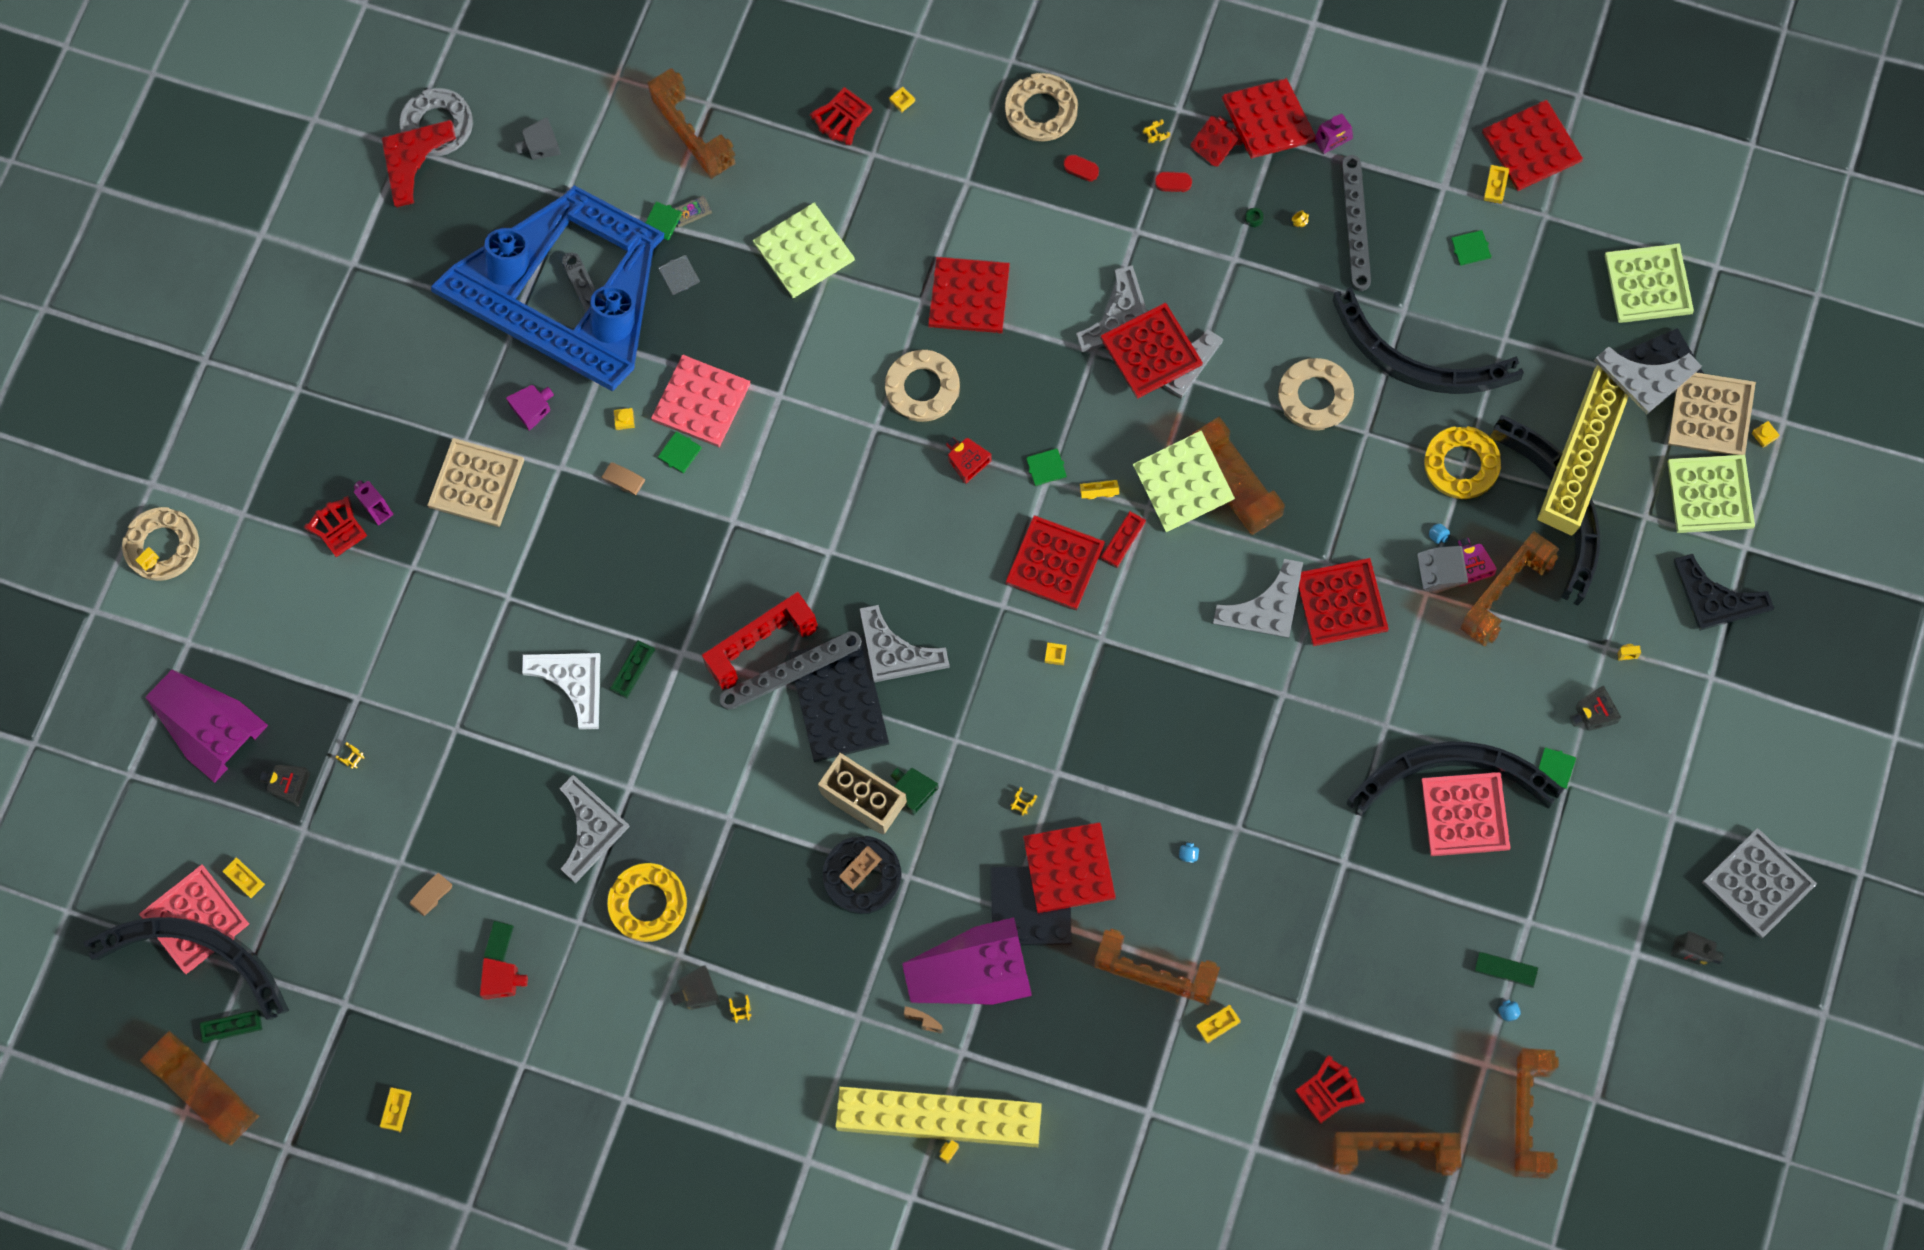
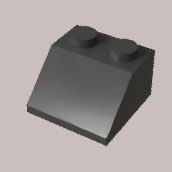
M1462 546L1438 547L1418 553L1423 590L1437 594L1468 583Z

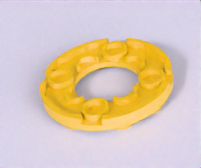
M1469 426L1467 428L1450 427L1438 433L1429 443L1424 459L1425 471L1432 485L1441 493L1457 499L1475 498L1486 493L1495 484L1501 470L1500 451L1496 443L1486 433L1477 428ZM1459 446L1469 447L1474 450L1481 461V468L1478 474L1471 479H1456L1446 471L1444 465V458L1448 451Z
M643 863L628 868L617 877L618 879L609 891L608 912L612 922L623 935L640 942H652L663 939L676 930L686 913L687 896L682 882L674 872L659 864ZM652 884L664 891L667 905L659 918L644 922L636 919L631 914L629 898L636 888Z

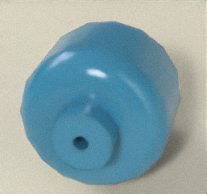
M1442 524L1434 525L1429 531V537L1436 544L1446 543L1449 539L1450 531Z
M1187 842L1186 845L1180 847L1179 858L1182 861L1194 863L1198 860L1199 848L1195 847L1194 843Z
M1510 1000L1503 1001V1005L1499 1007L1502 1019L1504 1021H1512L1519 1018L1521 1011L1518 1003L1515 1001L1511 1002Z

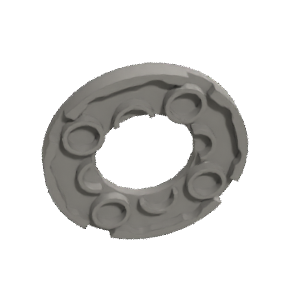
M443 88L422 91V94L415 98L412 97L403 108L400 117L401 132L418 129L423 114L433 108L446 109L454 117L453 127L456 139L436 149L434 148L427 156H442L452 153L466 142L472 131L473 117L471 110L463 97L454 91Z

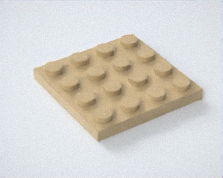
M1695 373L1676 389L1668 445L1728 455H1745L1756 382Z
M453 438L430 497L428 507L500 528L524 463V458Z

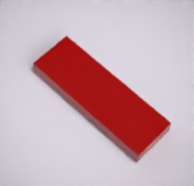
M1129 511L1102 554L1101 560L1118 568L1145 525L1146 520Z

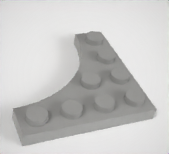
M1133 265L1115 270L1117 282L1115 300L1102 321L1084 331L1076 333L1081 352L1104 347L1101 335L1147 312Z
M1207 329L1198 340L1192 343L1203 365L1162 387L1182 399L1222 344L1223 338Z
M1610 347L1605 349L1594 360L1646 414L1651 412L1702 367L1690 353L1671 363L1646 365L1628 360Z
M1284 559L1280 573L1274 583L1257 598L1238 605H1217L1213 624L1289 638L1303 562Z
M879 605L860 608L874 682L950 668L946 647L918 648L912 646L896 636L888 628L881 615Z
M572 775L560 790L568 798L575 811L577 840L575 848H573L570 857L561 868V871L574 883H577L630 826L580 780Z

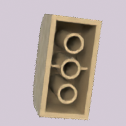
M839 753L818 784L820 793L829 802L880 834L886 833L907 802L906 795L841 753Z

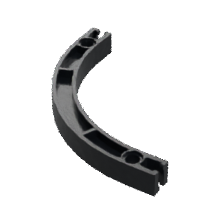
M1352 287L1347 288L1346 294L1343 296L1344 299H1348L1349 303L1343 304L1340 295H1342L1341 291L1334 293L1333 303L1348 335L1357 348L1378 368L1406 384L1438 393L1470 394L1499 388L1520 381L1523 377L1524 371L1522 368L1516 372L1507 373L1508 369H1515L1517 364H1519L1517 356L1492 365L1472 369L1439 368L1415 361L1391 347L1376 333L1365 318ZM1347 312H1352L1355 315L1349 316ZM1494 373L1500 374L1501 377H1500V378H1497V377H1495L1493 374H1494Z
M1501 414L1489 438L1525 456L1552 481L1562 452L1535 431ZM1592 497L1582 523L1575 532L1574 563L1561 598L1568 600L1569 595L1573 591L1571 588L1578 590L1579 593L1573 603L1577 606L1584 600L1597 568L1600 553L1599 521Z
M1451 741L1421 746L1389 760L1374 771L1348 798L1346 804L1353 808L1355 806L1353 804L1359 796H1362L1367 801L1363 807L1361 805L1357 807V814L1362 816L1386 790L1397 782L1420 771L1443 766H1469L1494 773L1500 772L1502 776L1519 784L1547 808L1553 805L1555 799H1551L1543 790L1547 788L1556 794V798H1559L1564 789L1532 763L1506 750L1480 743ZM1533 780H1539L1542 786H1535ZM1373 787L1376 792L1369 794L1366 788Z
M172 917L139 919L120 924L84 942L85 947H91L92 949L96 948L95 944L99 942L104 947L97 953L90 952L91 960H100L121 948L148 939L178 938L195 942L221 955L238 970L249 984L266 1020H273L278 1017L277 1014L289 1012L288 1006L272 974L256 954L234 936L209 924ZM112 935L116 938V942L113 945L110 943ZM267 988L271 990V995L268 999L264 995V991ZM275 1001L279 1008L276 1014H273L270 1002Z

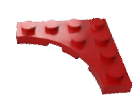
M451 120L382 138L393 201L396 207L414 203V176L417 169L420 168L426 159L425 156L434 148L436 149L456 139Z

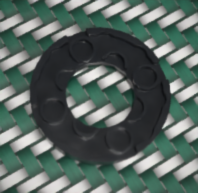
M871 836L851 837L843 840L828 854L823 867V882L828 896L838 907L854 914H869L881 910L894 899L901 884L902 872L897 855L888 844ZM869 846L882 858L878 863L882 872L881 881L877 888L869 893H855L848 889L839 876L843 873L846 865L851 860L857 858Z

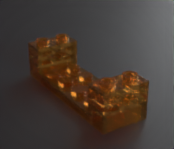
M670 68L648 82L652 101L712 179L735 164V153L732 150L733 144L728 138L725 139L722 134L706 144L700 136L697 137L694 134L693 126L690 123L687 124L681 110L677 111L674 107L686 98L684 93L686 88L682 83L684 80L680 73H675Z
M1220 416L1191 434L1202 431L1235 498L1228 502V504L1251 535L1283 516L1285 504L1274 490L1268 493L1229 440L1230 430Z
M1533 531L1465 616L1460 629L1485 647L1489 642L1493 643L1502 629L1499 627L1502 620L1489 611L1492 603L1500 598L1505 586L1508 587L1511 584L1515 574L1519 573L1525 564L1541 576L1545 571L1550 572L1558 559L1556 554L1559 548Z
M1115 929L1105 930L1095 958V968L1209 1005L1220 967L1215 962L1209 960L1201 961L1193 984L1190 983L1191 980L1180 976L1178 979L1172 977L1171 973L1160 970V972L1152 970V967L1149 965L1141 964L1139 966L1133 964V961L1128 958L1122 957L1119 959L1124 944V936Z
M170 1031L140 1060L153 1074L160 1077L209 1125L208 1128L230 1146L259 1117L178 1036Z
M1522 1048L1517 1055L1515 1177L1548 1179L1554 1174V1171H1557V1158H1554L1553 1152L1529 1151L1533 1146V1137L1529 1136V1131L1533 1127V1116H1530V1108H1533L1534 1101L1533 1095H1530V1088L1534 1085V1077L1549 1078L1555 1072V1069H1558L1559 1057L1555 1056V1050Z
M1336 1132L1333 1138L1334 1171H1339L1340 1175H1350L1357 1168V1147H1359V1150H1371V1147H1379V1150L1382 1151L1391 1150V1147H1399L1401 1151L1412 1150V1147H1420L1421 1151H1431L1435 1147L1436 1172H1441V1175L1450 1176L1454 1175V1172H1457L1461 1167L1460 1133Z

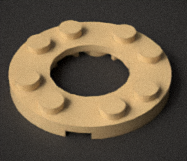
M1037 73L1023 80L1020 79L1012 86L1006 98L1005 112L1010 126L1020 136L1033 141H1050L1064 135L1072 127L1077 117L1078 102L1071 86L1065 80L1052 74ZM1046 93L1058 101L1059 113L1053 120H1049L1047 123H1035L1025 115L1024 104L1034 94Z
M929 350L912 351L899 357L888 370L885 379L886 396L891 407L898 414L909 418V420L918 422L932 421L942 417L951 410L959 396V376L954 365L945 356ZM917 369H928L937 374L940 379L941 387L938 394L928 401L913 400L904 389V382L907 376Z
M1311 358L1294 364L1286 371L1280 382L1278 398L1285 416L1291 422L1308 430H1325V428L1338 425L1349 414L1354 400V388L1350 377L1339 365L1329 360ZM1313 377L1327 380L1332 385L1335 393L1334 400L1330 406L1321 410H1313L1304 406L1298 397V389L1303 381Z
M167 507L154 508L141 513L130 523L125 538L123 537L122 551L127 564L139 576L155 581L168 580L183 573L193 563L199 549V535L193 522L184 513ZM158 528H169L175 531L179 537V546L175 555L168 560L157 561L153 567L148 568L146 571L140 567L135 560L144 552V540L148 534Z

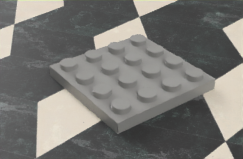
M1758 828L1702 882L1761 939L1817 885L1811 877Z

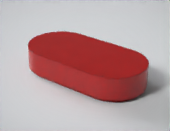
M1070 155L1064 161L1066 172L1083 180L1094 181L1099 175V168L1095 163L1077 155Z
M1162 172L1156 176L1155 185L1160 191L1186 192L1192 186V178L1187 173Z

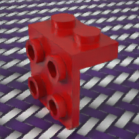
M1211 116L1191 142V147L1215 167L1221 164L1234 145H1241L1243 143L1237 129L1234 127L1231 129L1227 125L1228 122L1221 116L1219 118Z

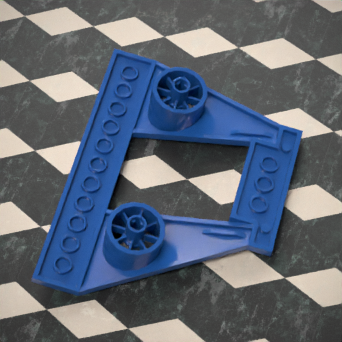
M574 185L564 196L513 228H501L491 232L485 239V245L454 264L431 286V292L613 392L635 367L653 249L664 239V233ZM569 221L628 251L604 287L599 288L593 293L591 306L574 331L516 300Z

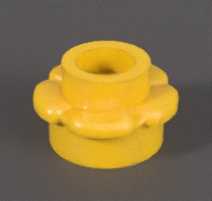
M1303 210L1297 212L1292 217L1293 225L1304 227L1309 221V214Z

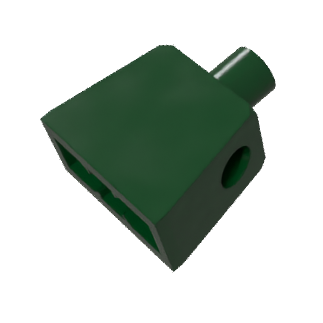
M896 768L891 774V777L897 782L894 787L906 795L907 802L905 806L913 815L939 789L937 782L914 768H911L906 774L899 768Z

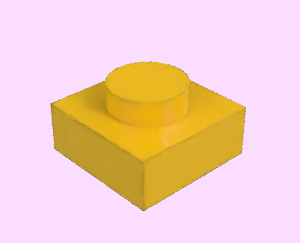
M901 87L889 97L890 102L901 113L915 102V98L904 87Z
M632 408L614 410L616 430L635 428Z
M1769 421L1752 431V435L1762 447L1767 446L1780 436Z
M148 547L135 561L146 571L156 564L159 557Z
M1047 643L1045 663L1064 666L1067 645Z
M1623 645L1617 653L1618 661L1638 659L1641 654L1640 645Z
M953 1140L949 1144L946 1142L940 1150L941 1160L948 1164L958 1150L959 1145Z

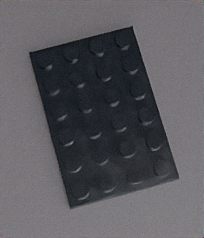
M863 635L860 636L862 642L857 651L795 680L814 762L835 758L839 753L848 755L889 745ZM848 638L847 645H855L856 638ZM818 646L789 652V658L791 660Z

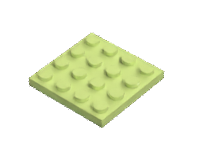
M815 203L753 240L756 248L792 298H795L854 261L851 252Z
M1680 244L1606 252L1605 259L1618 323L1693 314L1694 309Z
M1202 431L1133 464L1166 532L1235 499Z
M1745 455L1668 460L1677 533L1754 529L1755 522Z

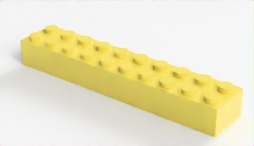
M1599 365L1594 369L1537 520L1571 536L1582 523L1629 397Z
M840 1087L836 1129L837 1131L1038 1148L1042 1104Z

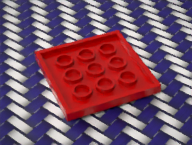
M1287 78L1224 94L1222 97L1223 103L1251 159L1313 143L1316 140V135Z
M1548 100L1488 126L1482 131L1501 165L1509 168L1508 176L1517 191L1583 160L1582 155Z
M936 257L929 327L1003 333L1010 263Z
M1166 302L1101 335L1102 342L1137 399L1203 365L1202 360Z
M1034 515L1007 577L1006 585L1077 611L1105 541Z
M1370 558L1301 572L1298 589L1313 647L1388 632L1389 628Z
M1101 822L1023 836L1037 913L1116 899Z

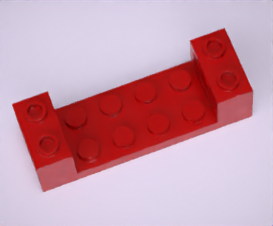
M796 592L702 654L706 668L722 691L726 688H732L738 681L735 668L729 660L736 659L745 649L753 648L760 639L768 638L775 629L783 628L788 623L787 621H791L802 638L806 635L810 636L816 631L818 625L815 614L799 592Z

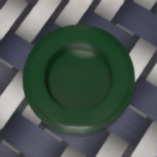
M1251 208L1246 212L1245 222L1247 225L1258 227L1262 224L1264 214L1260 209Z

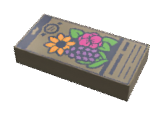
M705 196L674 208L682 212L677 223L678 227L712 213Z

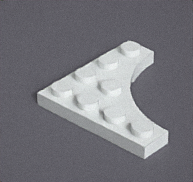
M600 653L523 655L522 673L524 676L540 677L559 686L570 697L575 706L578 728L599 729Z

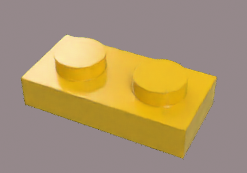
M1491 165L1484 201L1502 204L1509 168Z
M1111 480L1080 484L1081 497L1095 499L1101 496L1113 497L1119 495L1118 481Z
M237 857L223 870L250 898L265 885Z
M1228 1005L1196 1025V1028L1208 1044L1240 1024L1241 1021L1231 1005Z
M396 1088L390 1089L380 1124L381 1128L401 1132L411 1092Z

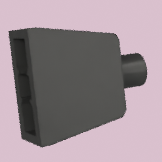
M548 117L523 129L522 133L525 140L515 143L519 154L529 151L533 160L561 155Z

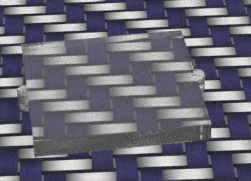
M686 255L676 260H670L669 263L659 267L672 295L688 290L689 287L700 282Z

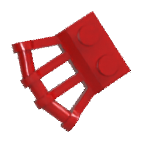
M844 87L829 104L813 111L810 117L817 123L819 131L829 135L832 141H841L851 146L857 127L871 113L872 107ZM835 110L825 121L822 120L821 115ZM839 115L843 116L842 121L834 129L829 127ZM849 122L852 123L847 136L839 134Z
M349 496L344 497L343 500L332 503L328 502L327 506L322 510L318 509L315 511L316 514L311 521L303 527L308 532L323 539L335 557H338L367 537L365 531L354 518ZM346 507L348 518L344 521L336 509ZM331 512L340 523L334 528L325 518ZM320 520L329 530L326 534L315 528Z
M1329 1055L1317 1075L1295 1091L1320 1124L1341 1108L1365 1102L1364 1097H1361L1357 1079L1349 1074L1347 1067L1332 1060L1333 1057ZM1327 1067L1337 1071L1335 1075L1324 1083L1320 1080ZM1342 1077L1347 1084L1331 1094L1327 1087ZM1348 1089H1351L1353 1099L1338 1103L1336 1098Z

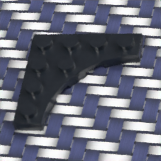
M1678 328L1619 353V355L1628 360L1646 365L1671 363L1688 353L1694 357ZM1700 369V370H1698V371L1696 372V373H1702V374H1704L1703 371H1702V369Z
M1694 554L1674 559L1675 567L1699 631L1774 610L1768 591L1757 593L1730 591L1729 588L1717 582L1714 583L1705 575L1706 573L1699 566Z

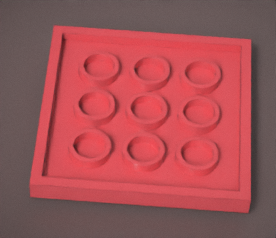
M682 355L651 419L653 422L720 448L751 383L749 380Z
M1500 772L1422 778L1430 856L1510 850Z
M204 865L199 866L139 913L142 919L172 917L195 920L219 928L232 936L237 935L249 925V922ZM158 938L185 974H188L214 953L211 949L188 940Z

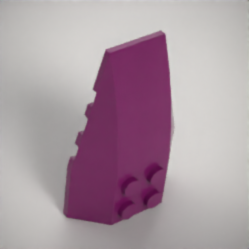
M173 669L145 697L184 756L214 783L228 769L224 764L250 736L255 740L268 726L240 701Z
M1014 918L975 926L902 963L911 1003L993 1005L1032 996Z

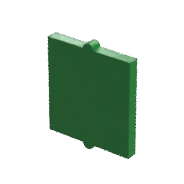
M656 201L645 223L663 232L664 239L669 241L682 212L672 208L670 205L666 206Z
M1483 230L1451 238L1455 249L1454 254L1457 255L1460 266L1491 259L1488 248L1489 242H1486Z
M676 431L659 454L658 459L667 463L670 468L673 467L684 474L702 449V446L693 442L690 437L687 438Z
M1058 448L1026 457L1030 469L1029 474L1032 475L1035 486L1067 477L1063 466L1064 461L1061 460Z
M1545 747L1538 769L1543 771L1563 789H1567L1576 757L1564 754L1561 750L1558 752Z

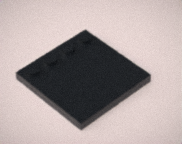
M1029 866L991 867L992 922L1014 918L1020 946L1072 945L1071 907L1037 913Z

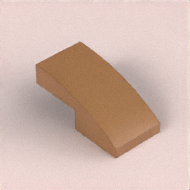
M612 462L601 477L604 481L619 486L621 490L633 495H637L645 482L643 477Z
M867 846L839 877L854 890L882 858Z
M437 873L411 900L410 905L421 915L425 916L438 905V900L452 889V884L441 874Z
M905 1006V1018L922 1021L923 1030L942 1034L943 1028L938 1021L926 1013Z

